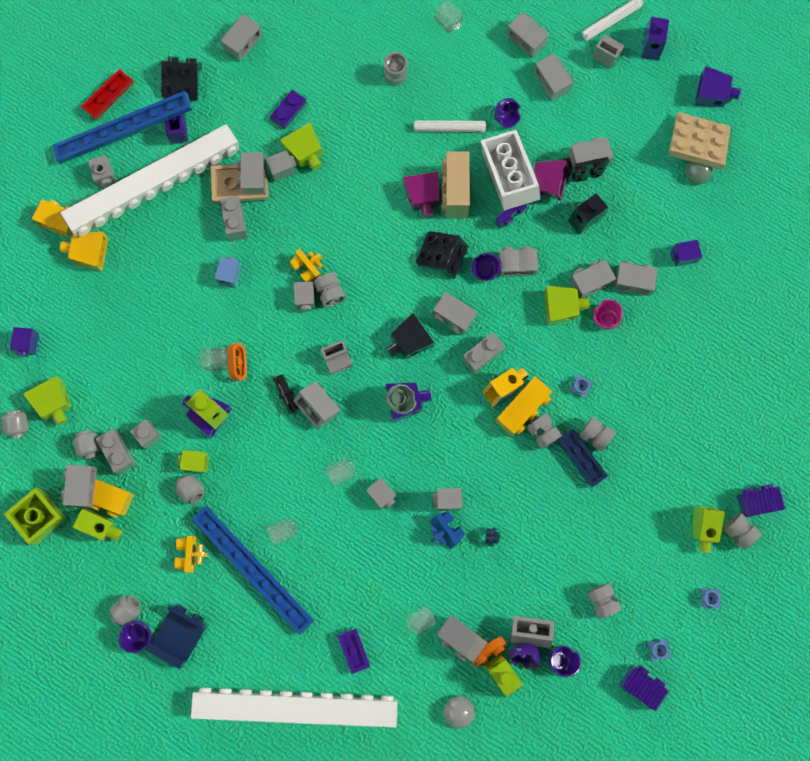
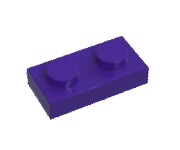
M291 90L272 113L270 119L286 129L307 103L306 98Z
M527 204L505 210L496 218L495 225L499 229L502 226L507 227L513 222L515 215H521L527 210Z
M357 628L338 635L351 674L371 667Z

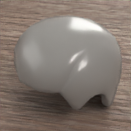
M463 696L451 698L443 708L444 721L449 727L455 729L467 727L475 715L474 705L468 698Z

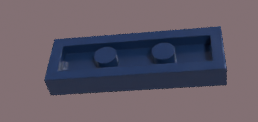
M574 429L557 440L591 488L608 477Z

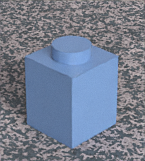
M220 257L215 276L216 282L236 288L241 271L239 261L233 257Z

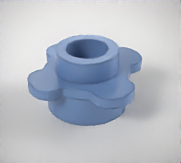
M577 375L574 378V384L570 387V391L580 394L581 397H586L592 382Z
M703 588L700 592L702 595L700 605L703 608L708 606L714 609L719 608L720 591L718 589L708 590Z
M661 639L659 642L650 641L648 643V648L651 650V660L658 661V659H668L670 657L667 647L668 642L665 639Z

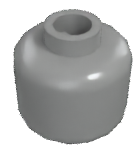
M20 409L4 412L5 415L0 419L3 434L11 435L12 439L23 437V433L29 430L26 413L21 412Z
M86 430L75 434L76 437L72 442L76 455L78 457H85V460L97 457L96 453L101 450L96 440L98 438L97 433Z
M194 475L181 476L176 482L175 493L184 503L196 504L204 496V486Z
M121 596L110 608L111 620L115 624L123 626L135 620L140 614V602L134 596Z

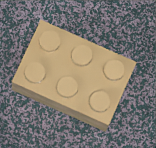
M447 151L446 158L442 159V212H445V218L468 217L470 206L469 152Z

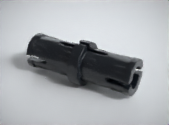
M284 374L278 375L277 379L276 377L272 380L279 392L278 396L283 400L288 414L294 413L295 410L298 411L300 408L293 401L294 392L289 388Z

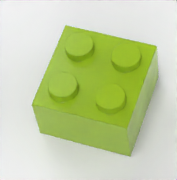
M34 488L4 513L24 540L30 545L39 544L67 520V517L49 495L40 488Z

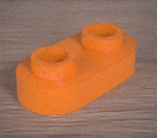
M241 343L230 344L227 349L228 375L233 381L244 380L247 376L245 347Z
M503 637L494 639L485 645L474 662L470 661L471 664L478 667L485 665L492 656L503 654L506 651L507 643Z

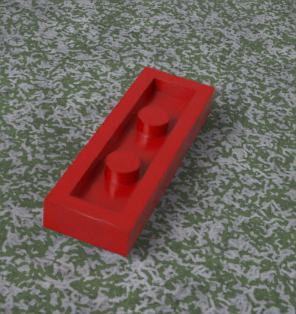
M119 68L81 107L93 119L97 120L134 82Z

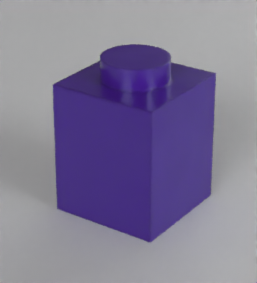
M698 240L676 243L670 251L671 260L675 262L676 267L698 263L702 258Z
M13 327L10 350L20 357H28V354L35 355L39 333L32 328Z

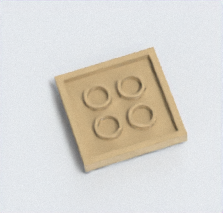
M677 112L668 155L723 170L726 163L731 126Z

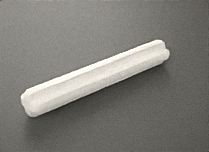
M631 0L583 30L582 37L585 40H589L642 7L643 0Z
M414 121L415 132H485L486 130L485 121Z

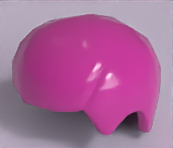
M612 299L603 300L593 313V319L597 327L604 330L615 329L622 321V307Z

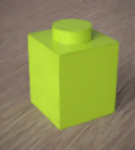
M182 450V455L178 457V466L184 472L207 474L209 454L206 452Z

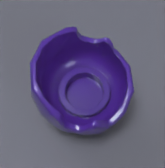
M504 98L496 104L494 118L502 127L512 128L521 119L519 114V108L521 107L515 99Z
M492 253L480 254L472 263V272L481 281H491L500 272V261Z
M141 620L128 622L123 626L119 634L118 642L120 647L127 653H139L150 642L151 629L149 625Z
M520 643L510 649L508 657L514 666L522 663L527 670L540 666V655L535 646Z
M564 645L555 647L550 652L548 658L551 671L560 677L575 676L582 664L579 653Z

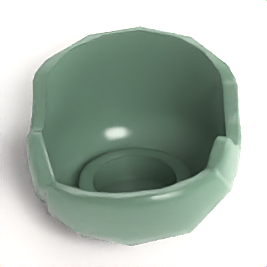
M688 161L684 166L685 177L693 184H704L713 175V167L691 161Z
M403 384L392 386L386 394L388 408L398 414L411 412L417 403L414 391Z

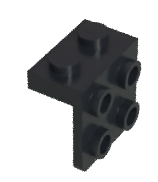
M168 56V59L162 60L161 96L166 99L185 91L190 101H196L198 99V71L202 70V62H197V58H186V61L179 60V57Z
M570 157L563 159L569 166L567 182H580L588 177L598 178L602 176L609 163L608 157L575 163L573 165Z
M429 231L417 256L416 264L439 269L448 278L455 279L469 246L460 236Z

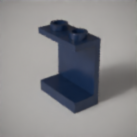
M176 604V606L170 605L168 607L169 613L152 642H148L145 650L176 668L182 669L208 624L203 622L204 618L194 613L192 616L186 612L187 608Z

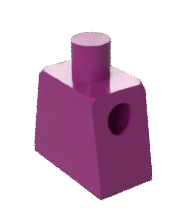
M565 160L535 163L533 172L539 184L540 195L562 201L569 170Z
M438 171L403 177V186L412 209H421L423 218L432 217V207H437L439 204Z

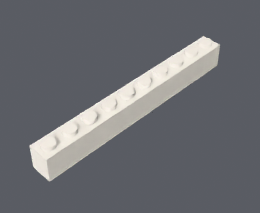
M226 124L60 213L75 238L85 236L90 230L105 225L108 220L120 217L123 212L137 208L140 203L153 199L162 191L170 190L173 185L179 182H185L190 176L203 172L210 165H216L223 158L233 156L239 150L238 141Z
M200 687L199 691L193 692L191 718L396 727L397 699H394V696L382 695L381 699H376L370 694H362L361 698H353V694L347 693L341 694V697H333V693H321V696H312L313 692H300V695H292V691H280V694H272V690H260V693H252L251 689H240L238 693L232 692L230 688H220L219 692L211 691V688Z

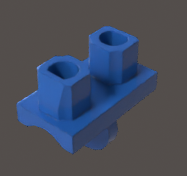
M449 511L442 514L438 513L429 521L433 526L431 532L434 535L430 540L432 543L438 540L441 545L446 543L449 549H452L461 542L460 539L465 535V532L459 526L454 530L450 528L448 524L454 519Z

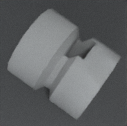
M392 52L384 59V78L387 83L393 86L403 84L407 78V59L399 52Z
M335 272L324 274L314 280V286L317 292L321 293L320 300L324 307L336 305L346 298L342 287L338 286L340 282Z
M547 413L526 427L532 436L537 437L536 442L541 450L562 437L558 428L552 426L553 421Z
M593 416L583 428L579 437L586 442L591 441L592 446L602 452L616 432L608 426L603 427L602 422Z
M742 512L729 520L722 529L730 538H735L734 542L742 550L749 548L762 534L754 525H749V520Z
M610 583L598 586L586 593L590 602L595 604L594 611L598 619L608 617L622 610L618 599L613 598L615 592Z

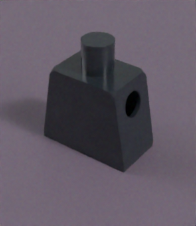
M596 193L574 210L568 222L580 235L607 214L608 206Z
M412 313L391 333V339L394 343L387 347L386 350L392 358L401 352L408 359L432 348L434 341L414 313Z

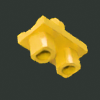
M300 248L296 250V256L292 258L290 265L295 271L303 266L307 269L300 275L304 282H312L320 277L321 274L314 266L316 265L318 269L323 267L320 262L323 258L320 253L314 255L312 252H309L307 254L310 258L309 260Z
M187 536V538L176 540V550H186L185 558H175L174 568L194 573L195 557L197 565H202V557H208V553H202L203 545H197L196 552L197 537Z

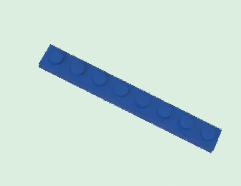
M185 91L53 144L56 161L60 164L192 111L188 94Z
M205 506L192 518L193 522L299 635L315 621L208 506Z

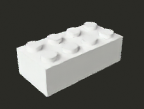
M517 130L481 140L483 157L503 209L507 210L540 200L539 184Z

